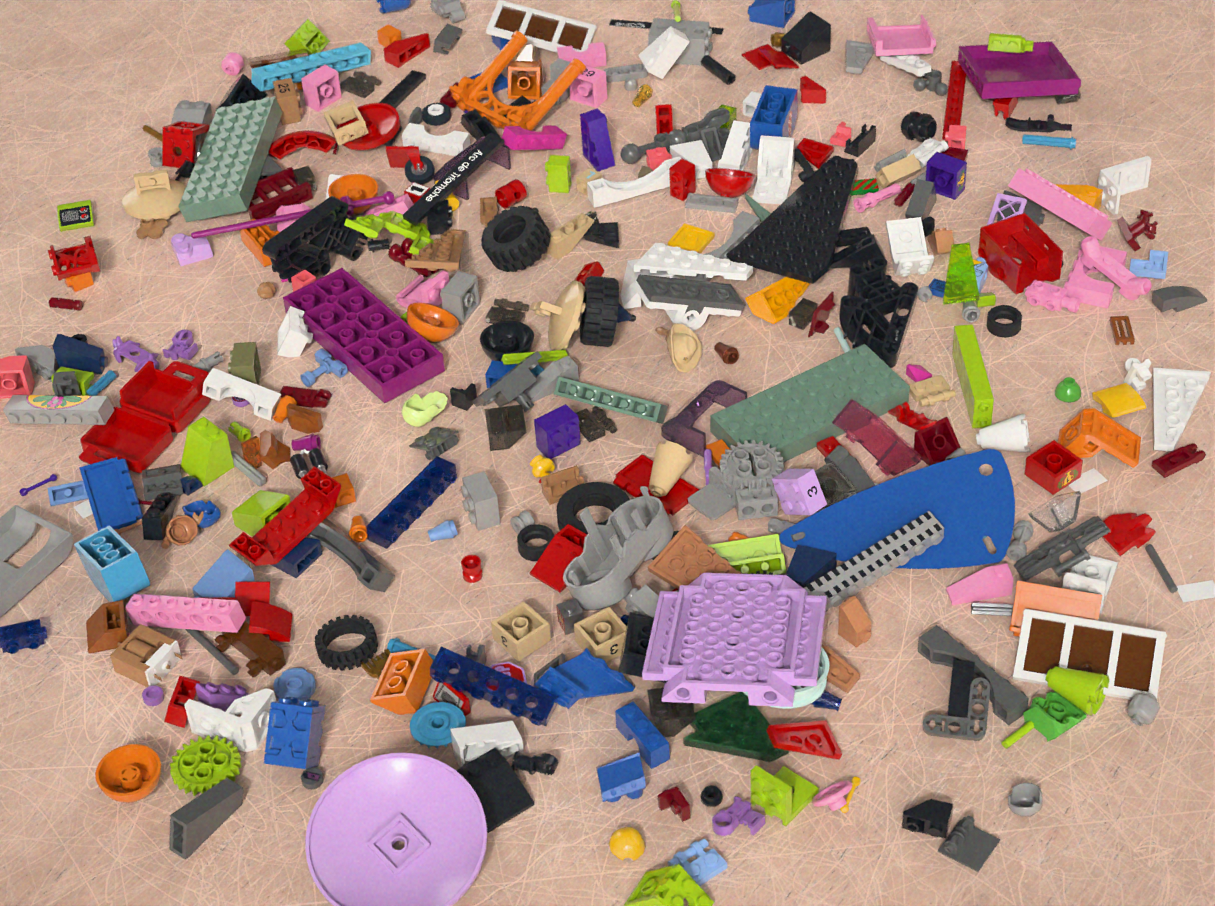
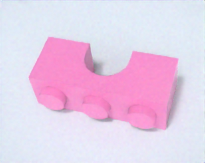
M603 42L588 44V49L583 52L575 51L573 46L557 47L558 59L571 62L576 58L589 67L607 66Z

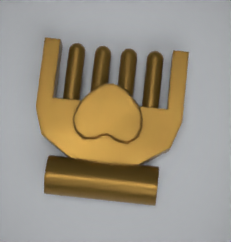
M388 649L384 650L385 654H380L384 659H381L378 655H376L378 661L374 658L371 659L375 667L369 661L366 664L361 662V667L369 676L379 680L391 653Z

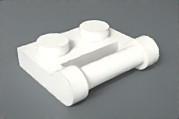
M929 138L918 148L913 149L907 157L914 154L923 168L936 152H944L949 146L944 140L940 142Z

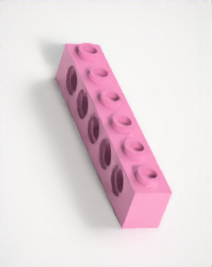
M133 594L125 607L133 625L136 626L142 624L150 627L238 633L246 619L238 600Z

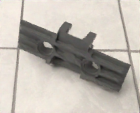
M1094 516L1077 527L1068 529L1038 547L1039 549L1016 561V564L1013 566L1024 581L1049 568H1052L1054 573L1060 577L1063 572L1085 559L1087 561L1091 559L1085 549L1087 545L1111 531L1099 516ZM1071 550L1075 556L1061 564L1059 557Z

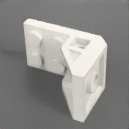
M761 135L758 177L753 199L757 203L781 205L789 196L793 178L794 138Z
M266 688L235 699L226 712L188 699L184 706L192 733L205 738L207 735H210L211 739L218 735L219 740L225 737L227 743L232 741L234 747L237 746L238 750L249 752L258 749L267 737L271 702L276 701L274 691Z

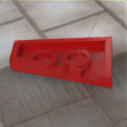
M826 720L769 725L766 730L774 748L840 760L843 755Z

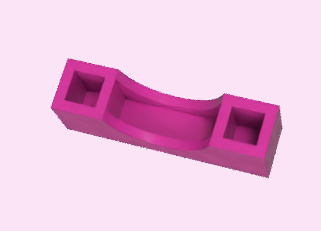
M556 125L543 126L540 132L526 130L519 126H505L502 135L504 144L511 150L563 149L567 134Z

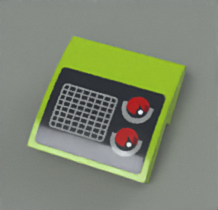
M91 200L57 205L59 229L61 232L94 226Z

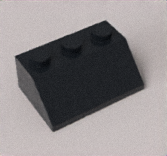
M242 74L231 85L215 110L220 107L247 103L251 100H262L267 94L264 91H260L246 75Z

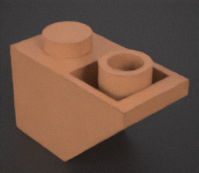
M939 228L927 237L934 255L955 251L952 230Z

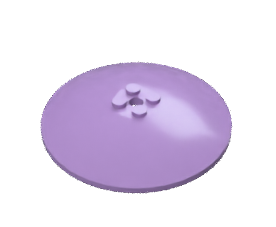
M414 753L384 754L364 760L347 769L322 793L315 804L307 826L306 858L316 886L333 906H452L467 892L481 869L487 847V825L477 794L466 779L456 770L437 759ZM397 841H403L405 846L401 850L393 849V844Z

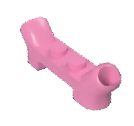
M1086 237L1080 243L1083 251L1080 258L1081 262L1090 270L1096 267L1121 287L1119 293L1125 298L1136 300L1140 295L1149 293L1152 287L1149 278H1138L1100 248L1097 237Z

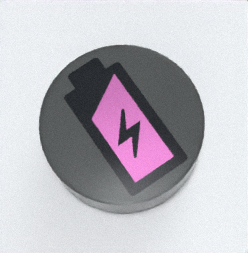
M315 767L304 770L301 774L302 785L306 789L320 787L324 781L322 771Z

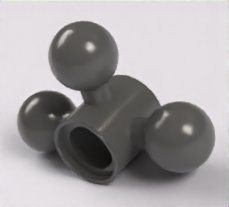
M932 68L931 72L925 73L922 76L927 80L917 78L913 83V87L917 91L924 90L926 86L929 91L936 92L940 96L945 95L948 91L947 85L941 83L942 73Z

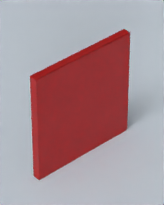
M765 44L742 54L746 60L759 70H762L771 65L758 52V49L776 50L769 44Z
M758 49V52L770 62V65L775 66V69H781V67L799 68L783 51Z

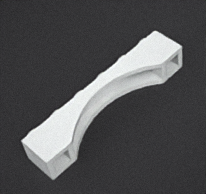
M679 156L665 160L654 171L636 180L614 182L601 178L587 182L588 200L596 208L670 187L669 168L682 158Z

